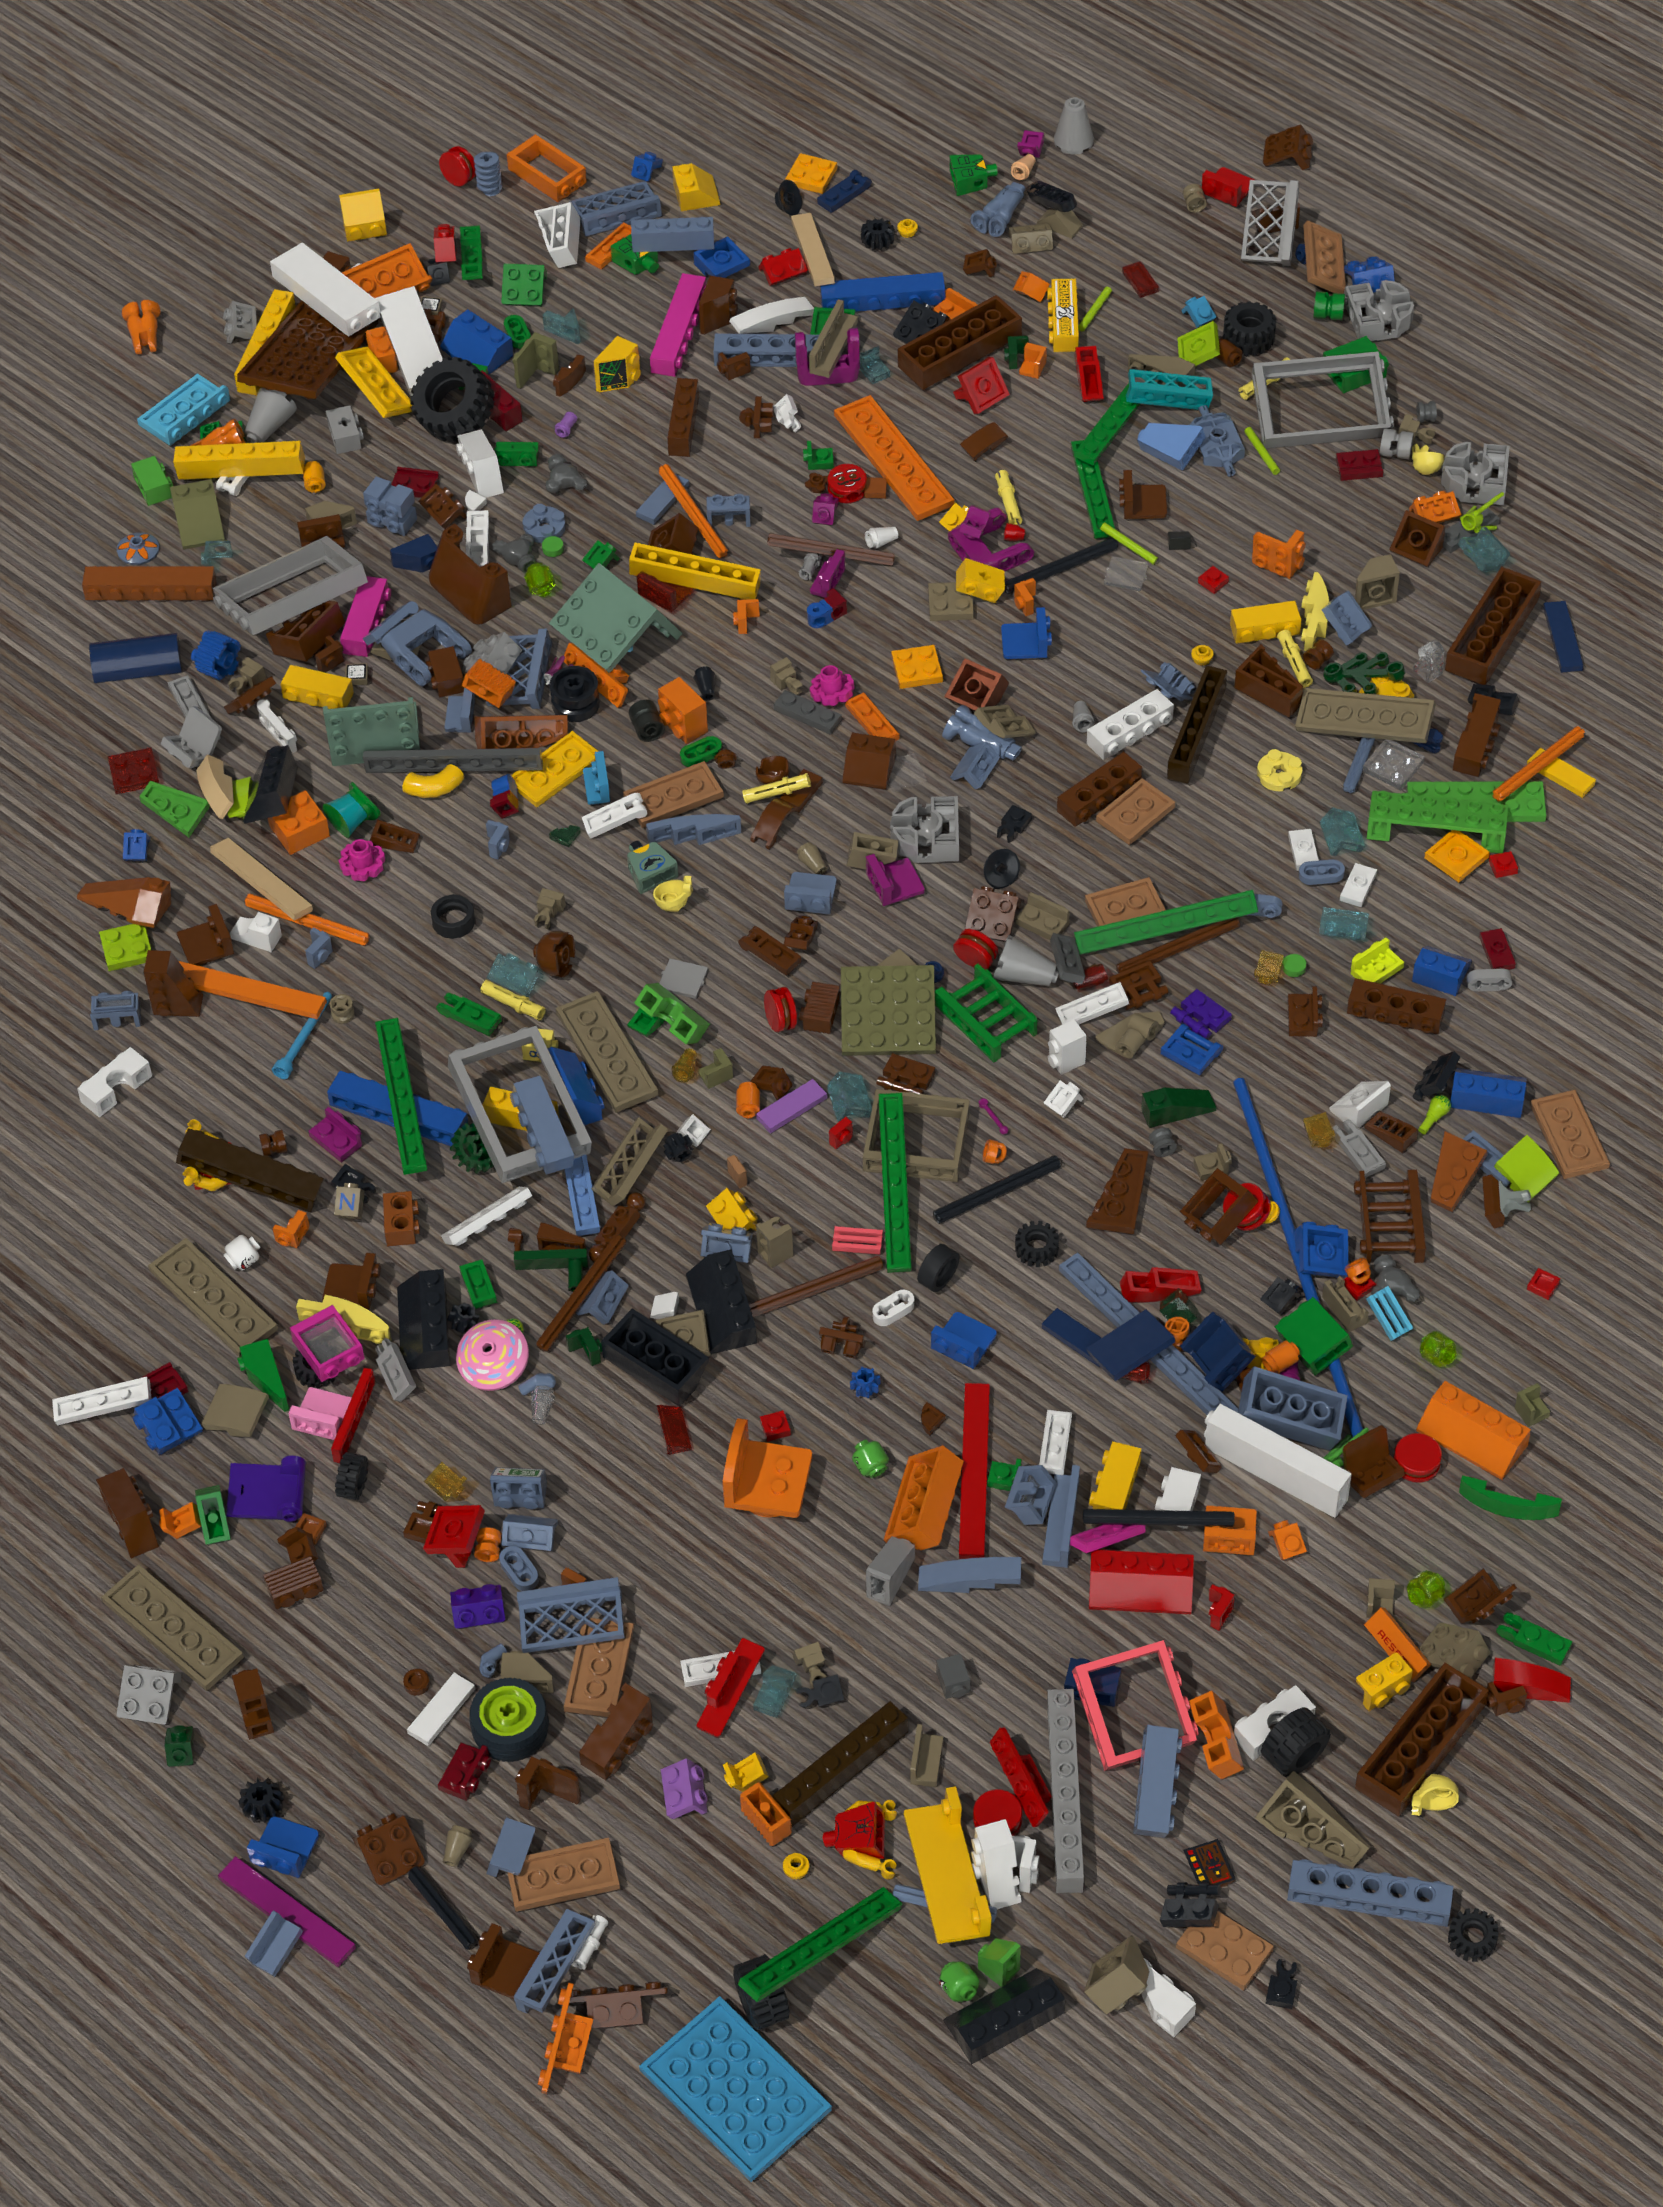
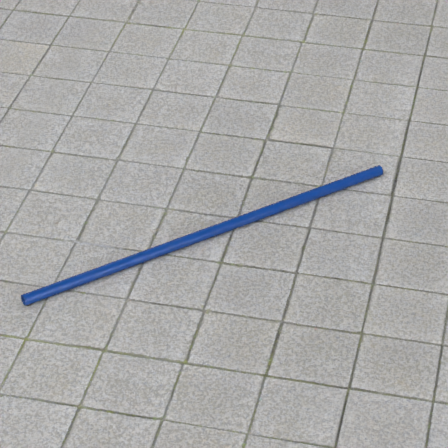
M1238 1078L1234 1080L1233 1084L1272 1199L1280 1208L1278 1217L1306 1300L1308 1301L1314 1297L1320 1303L1311 1274L1300 1273L1299 1253L1295 1252V1227L1245 1079ZM1338 1358L1329 1365V1369L1337 1392L1348 1395L1345 1416L1352 1437H1354L1363 1430L1340 1359Z

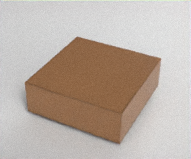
M735 1155L728 1157V1173L740 1189L747 1185L746 1169Z

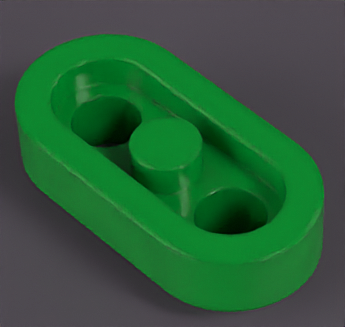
M510 315L504 319V330L512 338V346L521 349L525 341L531 337L524 319L519 315Z
M708 736L691 743L681 749L680 761L684 766L690 767L703 761L708 762L715 759V755L722 750V742L717 737Z

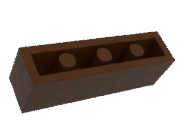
M677 378L667 437L669 456L690 457L699 402L698 379Z

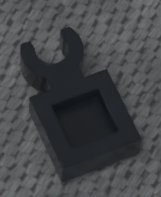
M1012 805L1001 819V826L997 829V838H1000L1003 834H1008L1007 842H1012L1014 840V832L1021 834L1032 820V813Z
M347 1164L343 1165L331 1181V1185L335 1188L337 1186L344 1187V1183L358 1184V1188L364 1191H371L374 1194L376 1192L373 1184L363 1183L365 1180L364 1175ZM364 1195V1203H368L369 1199Z
M838 1674L813 1680L812 1689L799 1687L795 1690L797 1694L802 1692L807 1694V1700L799 1703L800 1707L811 1705L813 1700H817L818 1706L844 1700Z
M1282 1959L1277 1961V1976L1271 1975L1265 2004L1287 2009L1293 2008L1298 1981L1292 1979L1296 1975V1962L1292 1963L1290 1970L1282 1969Z

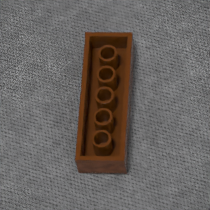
M995 295L898 348V367L924 390L1008 344V336H1022V317L999 296Z
M1501 566L1448 650L1445 671L1486 685L1538 602L1542 581Z
M1444 1663L1359 1770L1355 1789L1399 1817L1412 1801L1414 1792L1419 1790L1422 1782L1434 1773L1486 1706L1489 1690L1452 1666Z

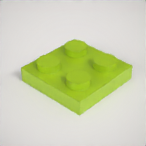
M1214 321L1177 338L1179 358L1195 364V366L1220 355L1218 326Z
M130 924L99 931L108 971L140 965L146 962L147 952L151 950L145 926Z

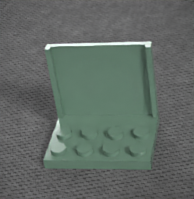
M600 563L597 564L549 622L553 628L608 673L615 668L650 624L655 626L667 638L671 635L677 640L682 635L662 613Z
M408 697L409 701L328 709V706H323L332 766L364 763V751L420 750L416 702H413V697Z

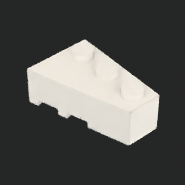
M1006 1819L976 1827L975 1838L971 1839L974 1850L971 1852L974 1862L972 1867L975 1878L981 1881L989 1906L1000 1909L1021 1903V1895L1016 1886L1019 1885L1018 1876L1013 1877V1867H1017L1015 1845Z

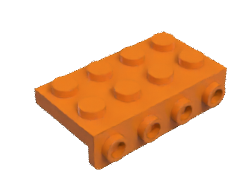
M411 243L342 272V274L373 298L415 286L416 291L423 292L430 287L432 282L431 275H427Z

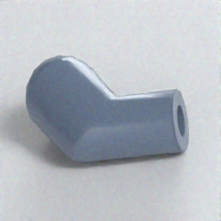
M538 1373L520 1384L518 1388L522 1395L525 1396L534 1390H550L555 1386L556 1381L555 1377L550 1373Z
M500 1643L481 1656L479 1670L484 1677H492L495 1674L497 1660L502 1658V1653H507L503 1644Z

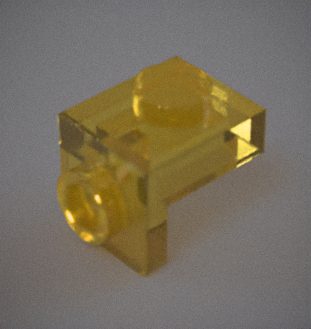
M1261 950L1258 965L1254 971V976L1258 979L1259 983L1271 985L1272 982L1278 983L1284 955Z
M1326 1112L1303 1119L1311 1148L1316 1146L1324 1148L1332 1144L1336 1135L1334 1130L1332 1131Z
M441 1462L424 1482L446 1502L451 1496L456 1499L465 1489L462 1484L467 1478L464 1475L459 1478L449 1467Z

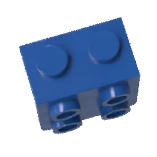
M1377 256L1369 257L1365 262L1350 261L1344 266L1345 273L1352 276L1353 285L1370 283L1373 293L1376 292V289H1380L1381 281L1395 282L1393 265L1379 259Z
M1045 607L1036 608V623H1012L1001 626L1003 657L1005 659L1047 658V646L1052 645L1051 632H1047V629H1050V616H1046Z
M955 1312L944 1328L936 1325L932 1330L931 1349L974 1369L996 1338L997 1332L995 1329L971 1317Z
M271 1817L260 1841L251 1839L247 1846L250 1862L260 1867H266L285 1875L300 1878L318 1840V1831L279 1817Z

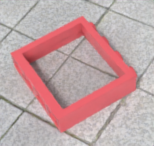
M1164 1640L1082 1664L1072 1670L1104 1771L1139 1761L1142 1748L1115 1756L1088 1674L1092 1671L1157 1652L1184 1732V1736H1181L1182 1747L1192 1745L1197 1741L1196 1736L1199 1735L1195 1721L1190 1720L1188 1714L1190 1704L1187 1697L1182 1696L1179 1687L1182 1686L1179 1672L1173 1669L1171 1663L1174 1660L1171 1648L1169 1646L1166 1647Z

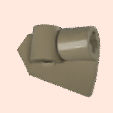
M1160 1011L1133 1013L1112 1027L1097 1034L1096 1040L1111 1051L1125 1058H1132L1146 1040L1151 1041L1164 1026L1165 1021Z

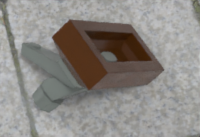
M1492 1174L1482 1177L1485 1217L1494 1229L1504 1225L1505 1217L1508 1216L1511 1210L1517 1209L1526 1212L1531 1210V1204L1527 1202L1531 1200L1529 1190L1511 1192Z

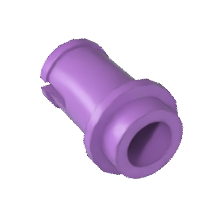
M566 412L561 422L555 425L557 436L561 438L569 436L570 429L577 421V416L574 413Z

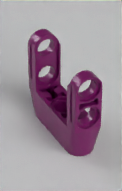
M849 328L847 331L848 354L840 356L830 378L810 373L805 334L803 332H795L796 365L799 383L804 386L856 381L860 368L858 328Z
M1001 508L989 510L990 516L982 535L995 531L1004 524L1007 516ZM961 524L948 532L949 542L962 561L967 558L1004 570L1005 572L1028 562L1034 556V550L1028 543H1018L992 554L980 538L971 539L966 537L963 532H960Z

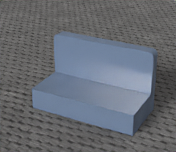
M465 687L463 696L448 697L445 732L471 733L475 694Z
M987 742L972 746L967 750L950 778L956 780L964 777L974 789L981 788L1000 756Z
M612 1270L605 1272L576 1314L579 1316L590 1313L601 1324L609 1323L629 1285Z
M508 1514L503 1521L501 1546H517L519 1548L552 1551L554 1529L558 1525V1519Z
M506 1817L486 1874L497 1877L500 1869L514 1875H519L531 1844L535 1827Z
M273 1910L245 1954V1958L253 1966L275 1977L303 1933V1930Z

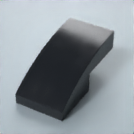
M1473 684L1467 699L1468 703L1472 705L1475 693L1500 699L1499 714L1512 716L1519 700L1517 693L1496 692L1494 685Z

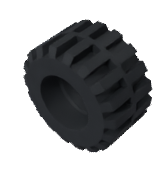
M1247 301V303H1238L1237 306L1233 305L1231 309L1227 310L1224 317L1223 339L1229 340L1241 349L1242 354H1244L1243 356L1263 354L1265 350H1269L1271 345L1274 344L1276 316L1271 309H1268V306L1260 305L1258 302L1251 303V301Z
M1302 1707L1286 1715L1272 1728L1263 1742L1261 1753L1282 1776L1287 1778L1293 1771L1297 1774L1304 1771L1321 1755L1328 1744L1331 1731L1310 1709Z
M766 1954L737 1964L733 1970L736 1989L749 2022L757 2031L789 2019L790 2012L783 1986L759 2002H756L738 1986L740 1978L770 1960Z

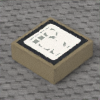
M422 296L420 301L423 308L431 309L432 315H438V312L441 311L442 298Z
M368 663L346 664L345 677L352 679V685H368Z

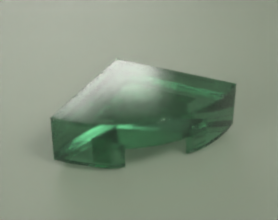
M569 825L567 828H556L549 833V838L569 848L581 833L580 827Z

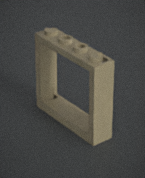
M876 1089L863 1153V1171L882 1173L881 1152L874 1151L880 1123L879 1094L902 1093L903 1112L960 1118L953 1160L906 1155L907 1177L958 1182L970 1115V1100L960 1099L959 1097L951 1098L938 1095L916 1094L914 1092Z

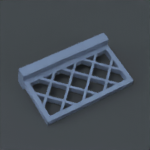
M646 181L570 201L581 218L580 223L585 236L618 228L623 222L630 225L631 220L652 219L662 216L660 198L658 195H654ZM592 207H596V208H599V209H598V210H593V209H591V208H592Z
M547 628L538 629V634L509 636L522 649L523 653L517 657L509 670L515 666H518L520 669L514 674L507 673L512 679H515L517 686L514 687L511 696L503 705L530 704L532 709L541 708L545 686L543 675L547 672L552 648V641ZM535 642L529 649L523 647L527 643ZM527 657L532 659L525 666L520 663ZM526 673L528 678L520 682L518 678ZM521 690L525 691V696L523 697L514 696ZM486 701L487 706H494L488 701Z
M618 1577L517 1592L523 1653L625 1638L622 1590ZM616 1600V1606L610 1612L601 1608L605 1602ZM580 1605L592 1607L584 1616L575 1611ZM563 1608L566 1612L559 1620L550 1615L554 1609ZM596 1611L605 1616L598 1625L589 1620ZM538 1612L541 1614L533 1624L526 1619V1613ZM571 1615L580 1620L572 1629L563 1624ZM546 1618L554 1623L547 1633L538 1628ZM611 1620L618 1625V1631L606 1632L603 1630V1627ZM584 1624L593 1629L589 1635L581 1636L577 1633ZM559 1628L568 1633L563 1639L556 1640L552 1637ZM534 1631L542 1636L537 1643L528 1644L527 1642L528 1637Z

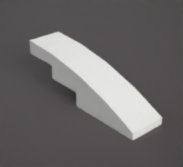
M805 297L784 299L750 309L732 317L729 322L739 334L774 332L776 325L793 324L795 317L812 316L814 307Z
M488 510L467 511L466 555L479 567L489 563Z

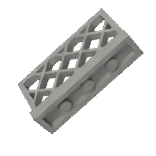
M1250 180L1241 261L1281 263L1283 266H1291L1300 189L1299 181ZM1254 186L1263 187L1267 192L1260 198H1257L1253 194ZM1277 188H1286L1285 195L1279 200L1272 193ZM1270 195L1276 203L1266 209L1261 201ZM1259 204L1264 212L1255 218L1251 214V209ZM1279 205L1283 210V215L1276 220L1270 212ZM1268 215L1273 220V223L1264 229L1258 221ZM1257 224L1262 232L1253 238L1249 234V229ZM1277 225L1281 230V234L1273 239L1268 231ZM1265 234L1271 242L1262 249L1256 241ZM1253 243L1260 250L1255 256L1246 255L1247 248ZM1275 245L1279 250L1278 257H1269L1266 251Z

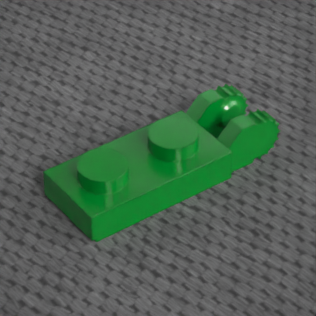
M447 993L444 999L453 1007L442 1002L436 1006L437 1011L445 1017H450L487 1036H490L502 1021V1016L499 1013L452 993Z
M1505 1613L1503 1617L1504 1622L1513 1628L1499 1625L1496 1630L1499 1636L1513 1642V1645L1559 1666L1562 1665L1572 1646L1571 1640L1527 1620L1524 1621L1516 1614Z

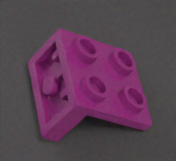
M875 854L866 856V875L883 906L925 893V888L909 858L883 865L881 861L878 862Z

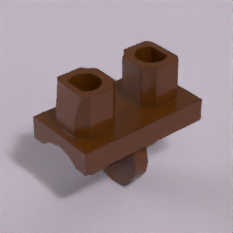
M756 396L754 410L748 407L740 412L739 420L741 423L745 424L746 427L753 424L754 438H760L761 432H772V418L762 417H773V403H762V396Z
M844 1316L842 1323L833 1321L832 1328L834 1329L820 1327L819 1335L821 1338V1351L823 1353L834 1354L836 1344L840 1343L845 1344L843 1356L856 1359L860 1348L865 1347L866 1340H864L863 1335L854 1334L857 1332L858 1326L850 1324V1317Z

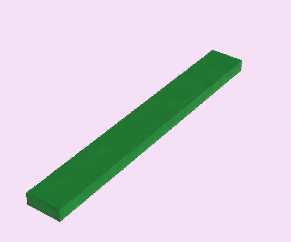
M1249 890L1074 932V937L1079 955L1258 913V907L1254 891Z
M393 1018L376 1021V1030L403 1174L427 1171V1165L399 1019Z
M879 1094L887 1273L912 1272L903 1094Z
M885 1887L880 1888L740 1978L738 1986L756 2002H759L899 1911L903 1903Z

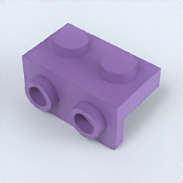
M686 1758L661 1769L666 1813L669 1818L675 1819L694 1810L702 1815L707 1813L706 1803L708 1799L703 1785L704 1772L699 1765Z

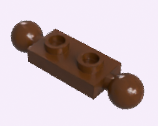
M637 1192L630 1194L626 1200L627 1207L618 1206L594 1239L596 1245L592 1246L589 1251V1257L594 1263L614 1235H621L625 1238L640 1218L639 1211L644 1208L646 1202L642 1194Z

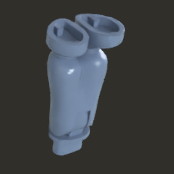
M1012 182L1011 185H1006L983 208V211L977 210L971 215L970 221L974 228L984 234L989 230V234L992 237L1001 236L1006 231V225L1010 222L1014 210L1024 197L1025 186Z
M965 705L959 706L955 716L952 715L949 718L942 737L946 740H952L959 734L961 741L971 746L987 742L1002 759L1007 757L1014 761L1022 750L1021 746L1015 744L1013 738H1001L989 731L971 713L970 708Z

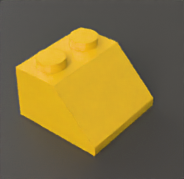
M692 163L672 166L673 185L681 211L720 205L713 175Z
M379 189L339 195L347 242L387 235Z

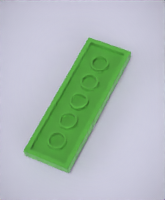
M1505 781L1407 782V793L1410 795L1500 803L1508 805L1507 822L1546 821L1543 781H1527L1500 802L1493 798V790Z

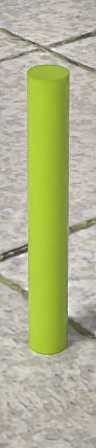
M1110 287L1104 288L1078 325L1079 331L1084 332L1112 292Z
M1247 427L1244 433L1272 474L1277 475L1280 472L1279 467L1253 429Z
M1103 523L1100 530L1154 565L1156 563L1157 556L1107 523Z

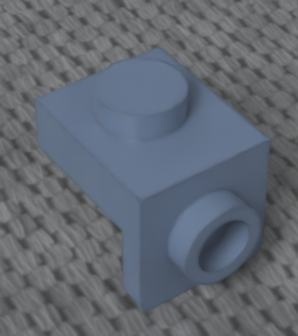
M488 820L486 829L487 836L490 838L488 842L489 855L491 858L498 860L502 852H506L510 841L508 826L501 822Z
M313 927L310 930L312 944L305 952L308 965L315 969L320 963L327 960L333 950L330 936L326 932L319 931Z

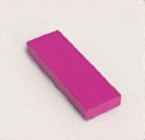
M1104 1524L1071 1536L1070 1545L1085 1553H1089L1145 1533V1525Z

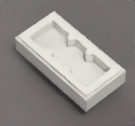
M1311 829L1288 832L1296 871H1299V867L1304 862L1319 861Z
M1355 863L1340 895V901L1362 907L1376 877L1377 869Z

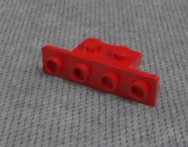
M742 1638L735 1652L729 1651L726 1658H721L716 1669L718 1674L715 1680L711 1679L706 1686L707 1705L696 1725L697 1729L716 1738L721 1736L765 1651L764 1647Z
M1001 1727L990 1740V1745L1032 1827H1038L1048 1815V1809L1045 1804L1049 1802L1052 1796L1030 1754L1019 1755L1007 1729Z

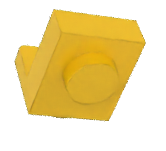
M955 503L939 523L950 532L964 521L969 508L966 505L961 508Z
M756 1752L734 1766L728 1762L723 1764L726 1772L724 1774L725 1781L731 1788L734 1787L741 1792L769 1777L760 1755Z

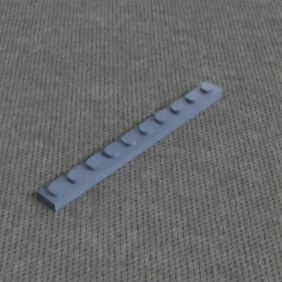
M1078 1252L1059 1265V1271L1117 1328L1139 1314ZM1170 1345L1150 1359L1206 1415L1211 1410L1215 1411L1219 1404L1238 1413V1408L1220 1390L1209 1385L1204 1379L1205 1376L1173 1345Z

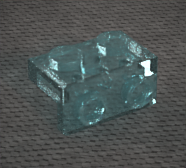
M1482 527L1477 537H1462L1458 543L1464 554L1474 561L1479 570L1484 572L1500 570L1510 555V552L1487 527Z
M1331 808L1321 819L1320 825L1331 855L1336 856L1342 848L1361 852L1365 848L1362 834L1353 812Z
M1323 907L1319 934L1365 940L1369 913Z
M498 953L487 979L529 997L537 978L543 979L544 977L542 973L538 972L539 967L529 962L523 965L519 963L520 958L510 953H507L506 956Z
M838 1071L827 1085L837 1121H841L848 1115L869 1118L872 1106L862 1075Z

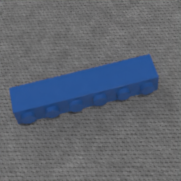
M943 272L838 280L834 284L820 286L822 308H834L839 299L844 301V309H855V312L910 307L913 300L920 304L924 302L930 306L938 305L945 299Z
M339 1071L327 1091L330 1106L395 1127L387 1086L379 1084L375 1080L358 1077L354 1073ZM413 1094L421 1136L452 1146L453 1143L450 1140L455 1135L454 1133L457 1129L461 1128L465 1123L469 1125L467 1113L461 1109L451 1108L442 1105L440 1102L430 1101Z

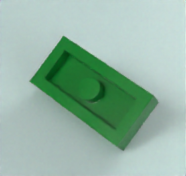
M483 1260L459 1266L466 1290L475 1309L497 1303V1298Z

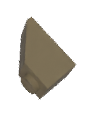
M322 501L305 508L307 520L339 514L342 530L357 524L353 506Z
M854 832L848 849L847 866L866 870V856L875 854L878 862L881 861L883 865L896 861L898 840Z
M520 1651L502 1653L500 1679L516 1678L525 1680L534 1685L540 1693H554L552 1675L529 1653H522Z

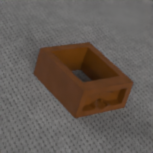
M1217 1168L1180 1210V1213L1186 1218L1184 1223L1193 1231L1199 1229V1234L1208 1242L1214 1240L1221 1245L1258 1203V1200L1249 1190ZM1227 1190L1237 1199L1212 1228H1209L1199 1219L1220 1194Z

